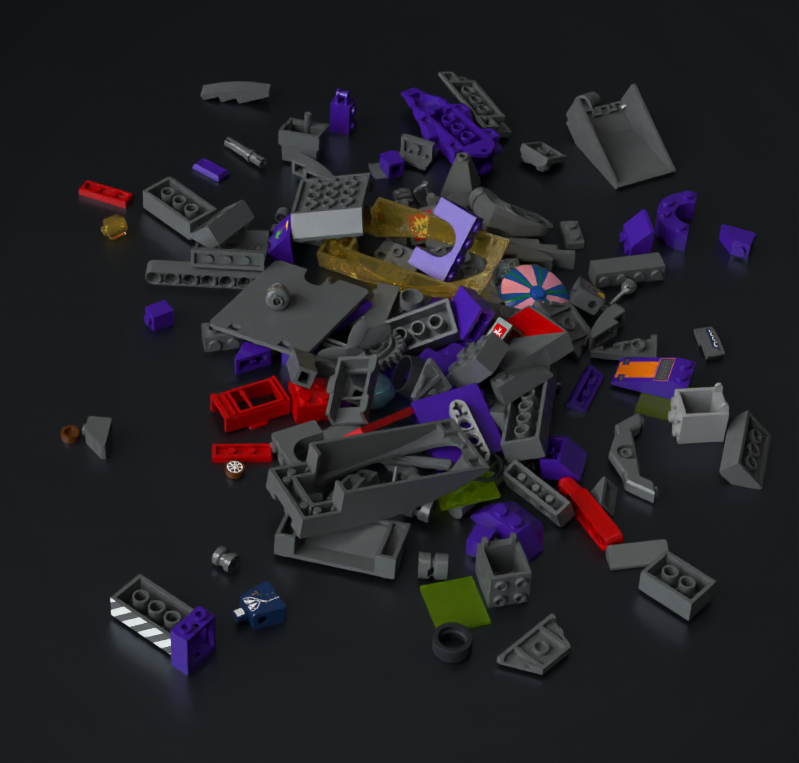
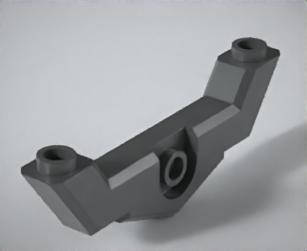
M638 412L615 425V437L608 458L621 476L625 491L654 503V498L658 496L657 486H653V481L641 476L633 437L640 434V429L644 427V419L639 416Z

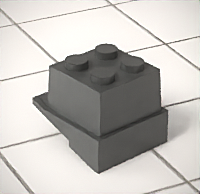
M305 112L304 120L290 117L281 126L278 133V144L282 146V160L292 162V159L298 153H302L318 161L330 124L311 121V112Z

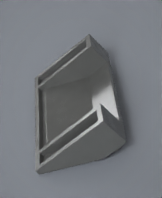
M285 514L275 533L274 554L394 579L401 563L411 524L384 519L352 529L299 539L291 527V517H287Z

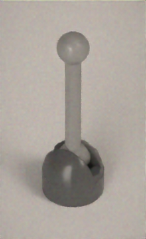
M626 279L621 285L622 291L609 304L613 305L624 294L631 295L637 290L636 283L631 279Z

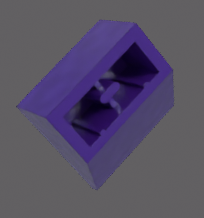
M549 435L546 457H541L540 459L541 478L560 480L568 476L573 477L577 482H581L588 453L568 437Z

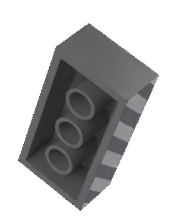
M141 574L110 598L112 616L170 655V631L194 610Z

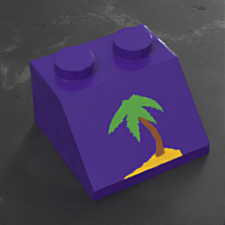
M291 214L273 229V235L269 237L271 248H268V258H271L272 263L284 261L294 265L297 242H292Z

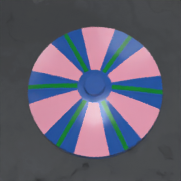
M521 265L513 268L505 275L499 286L498 297L505 302L506 306L523 309L528 305L536 309L533 304L538 299L542 300V303H550L551 301L570 303L568 293L562 282L550 271L535 265Z

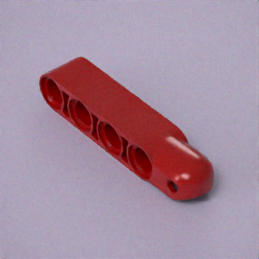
M573 477L561 478L558 482L557 492L571 502L575 518L600 549L606 551L609 545L623 544L622 532L586 488H582Z

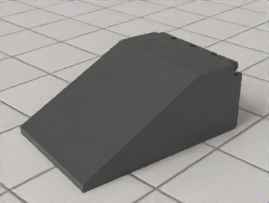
M635 83L631 84L621 101L585 110L581 100L578 98L566 113L568 118L566 124L576 145L615 189L676 172Z

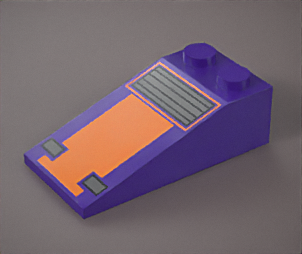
M678 357L620 358L611 385L671 400V397H674L675 389L691 387L696 362Z

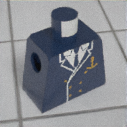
M268 580L243 593L240 596V608L232 612L237 623L247 619L254 629L286 621V606Z

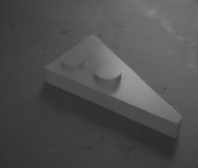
M651 335V339L647 340L636 338L632 341L627 340L614 343L612 348L604 349L601 346L591 349L590 358L620 360V358H657V335Z

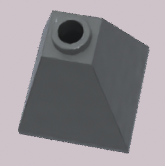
M465 152L457 153L440 197L473 191L480 187L481 180L471 155Z

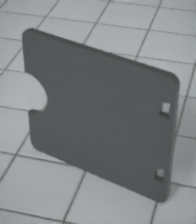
M275 261L214 316L210 323L213 329L288 355L291 354L293 347L312 353L368 297V290L342 280L326 286L312 285L305 280L308 269L284 261ZM276 283L285 285L290 292L289 304L286 308L279 311L270 309L265 301L268 287Z

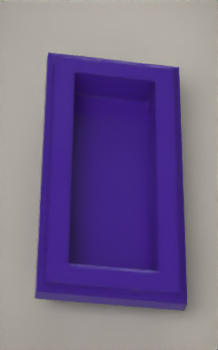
M205 158L198 161L192 167V169L218 183L230 175L226 169Z

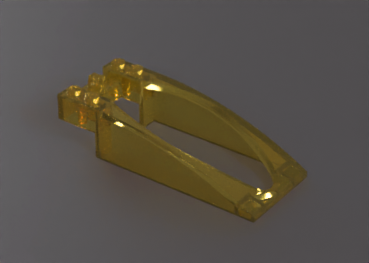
M378 197L373 207L365 205L363 212L365 221L364 233L376 237L433 239L455 245L456 234L454 228L447 221L436 215ZM480 230L474 238L473 246L468 251L484 258L487 261L486 269L475 276L450 283L359 252L357 239L353 237L325 239L316 254L320 267L374 285L385 283L400 286V291L414 288L421 291L424 296L439 298L455 296L459 287L464 286L474 289L481 296L508 249L511 240Z

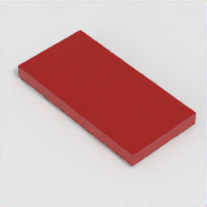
M408 407L342 437L378 431L414 414V410L412 407Z

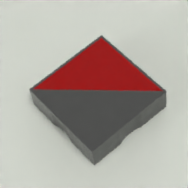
M528 305L505 319V321L524 333L525 336L523 337L514 330L511 331L504 341L510 348L494 371V374L496 375L511 369L546 367L574 351L568 331ZM489 330L485 331L483 335L486 336Z

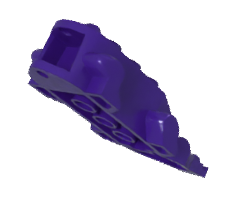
M416 87L401 92V97H404L409 107L413 110V115L420 125L423 138L434 142L435 148L440 149V152L450 160L451 164H453L457 153L465 152L472 156L479 176L487 175L492 171L494 156L502 152V146L499 142L500 135L492 128L480 129L473 123L471 110L464 103L451 105L442 97L427 94Z

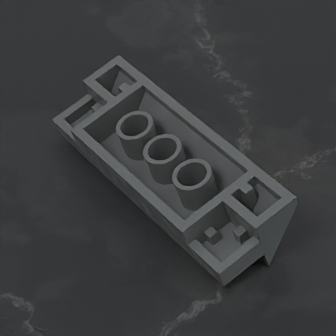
M454 72L438 73L441 80L459 103H464L471 110L474 121L481 129L492 128L500 135V138L510 137L512 131L504 123L506 116L475 80L457 77Z

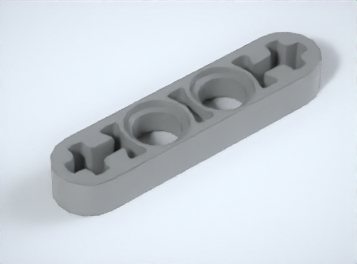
M462 400L452 401L449 406L450 417L454 419L468 439H478L479 442L473 444V446L479 450L480 455L484 457L488 464L490 461V451L467 404ZM458 407V409L461 410V417L458 410H455V408ZM468 422L471 424V427L465 429L460 424Z

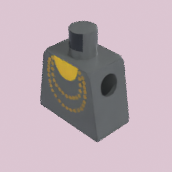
M580 276L570 290V303L592 315H595L598 310L604 312L612 306L605 301L603 291Z

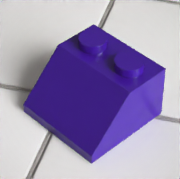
M644 209L623 225V231L620 232V242L624 244V253L628 256L652 252L654 229L647 210Z

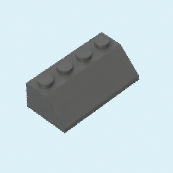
M749 410L729 419L719 472L732 485L760 490L763 487L771 434Z

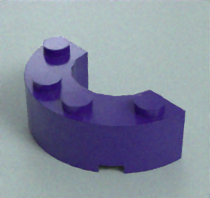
M691 191L675 193L664 198L658 205L655 232L658 238H662L665 244L673 249L685 252L690 224L683 223L681 220L693 219L697 193Z

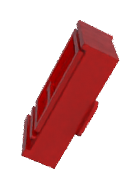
M273 375L272 378L221 392L217 395L215 393L210 394V410H219L224 418L225 432L228 433L244 427H249L250 429L267 425L270 419L290 414L291 399L275 375ZM274 394L277 399L254 407L249 401L253 398H261ZM246 401L250 408L240 410L237 403Z

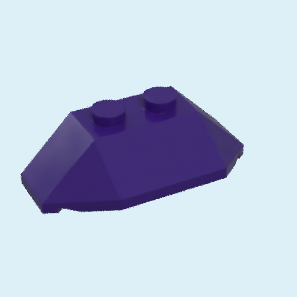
M514 501L486 505L471 515V519L477 524L494 529L495 537L498 540L510 538V533L515 532L528 563L543 553V523Z

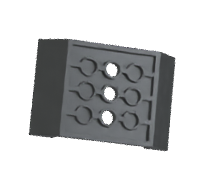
M360 173L301 179L291 211L292 242L303 243L310 240L322 241L332 238H357L363 236L365 231L363 216L368 193L374 191L376 184L372 174Z

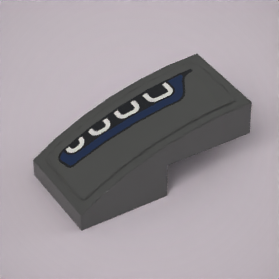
M712 326L694 329L698 346L702 347L706 360L723 358L725 356L721 341Z

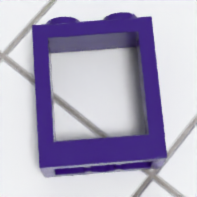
M197 606L170 631L171 665L189 675L216 650V616L201 606Z

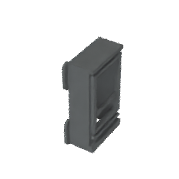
M376 354L338 357L335 374L329 378L326 390L330 394L326 416L331 425L369 424L370 409L378 372L381 368ZM348 374H367L362 396L343 397ZM361 400L359 407L340 408L342 401Z

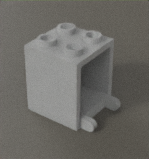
M716 383L714 387L675 389L674 397H671V411H668V420L672 422V434L676 436L678 444L724 441L729 418V404L725 402L722 393V383Z

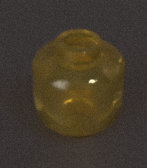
M118 214L103 219V226L100 227L104 237L108 236L110 240L125 236L126 230H128L124 217H120Z

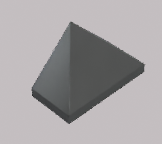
M604 476L590 494L611 518L614 516L618 488Z

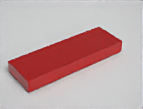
M86 180L79 188V195L125 209L134 200V194L89 180Z
M270 443L212 444V463H227L231 460H239L243 463L272 462V449Z

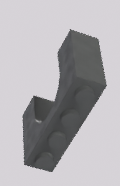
M293 347L286 366L293 384L310 389L315 378L326 377L329 381V378L335 374L337 362ZM354 374L347 375L343 393L344 397L363 395L366 382L365 374H358L357 376ZM345 400V402L360 406L361 400Z
M312 420L272 433V442H270L272 453H276L281 466L301 463L296 457L308 451L310 442L323 440V431L317 422ZM347 475L336 480L342 481ZM336 480L308 494L324 493L333 490Z

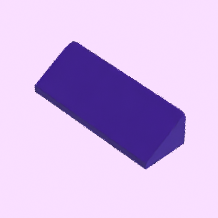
M589 365L582 371L564 406L586 413L605 376L592 365Z

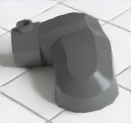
M476 188L469 195L470 208L473 213L484 219L481 229L487 233L499 234L510 238L538 239L548 235L554 227L549 220L541 215L506 203L487 188Z

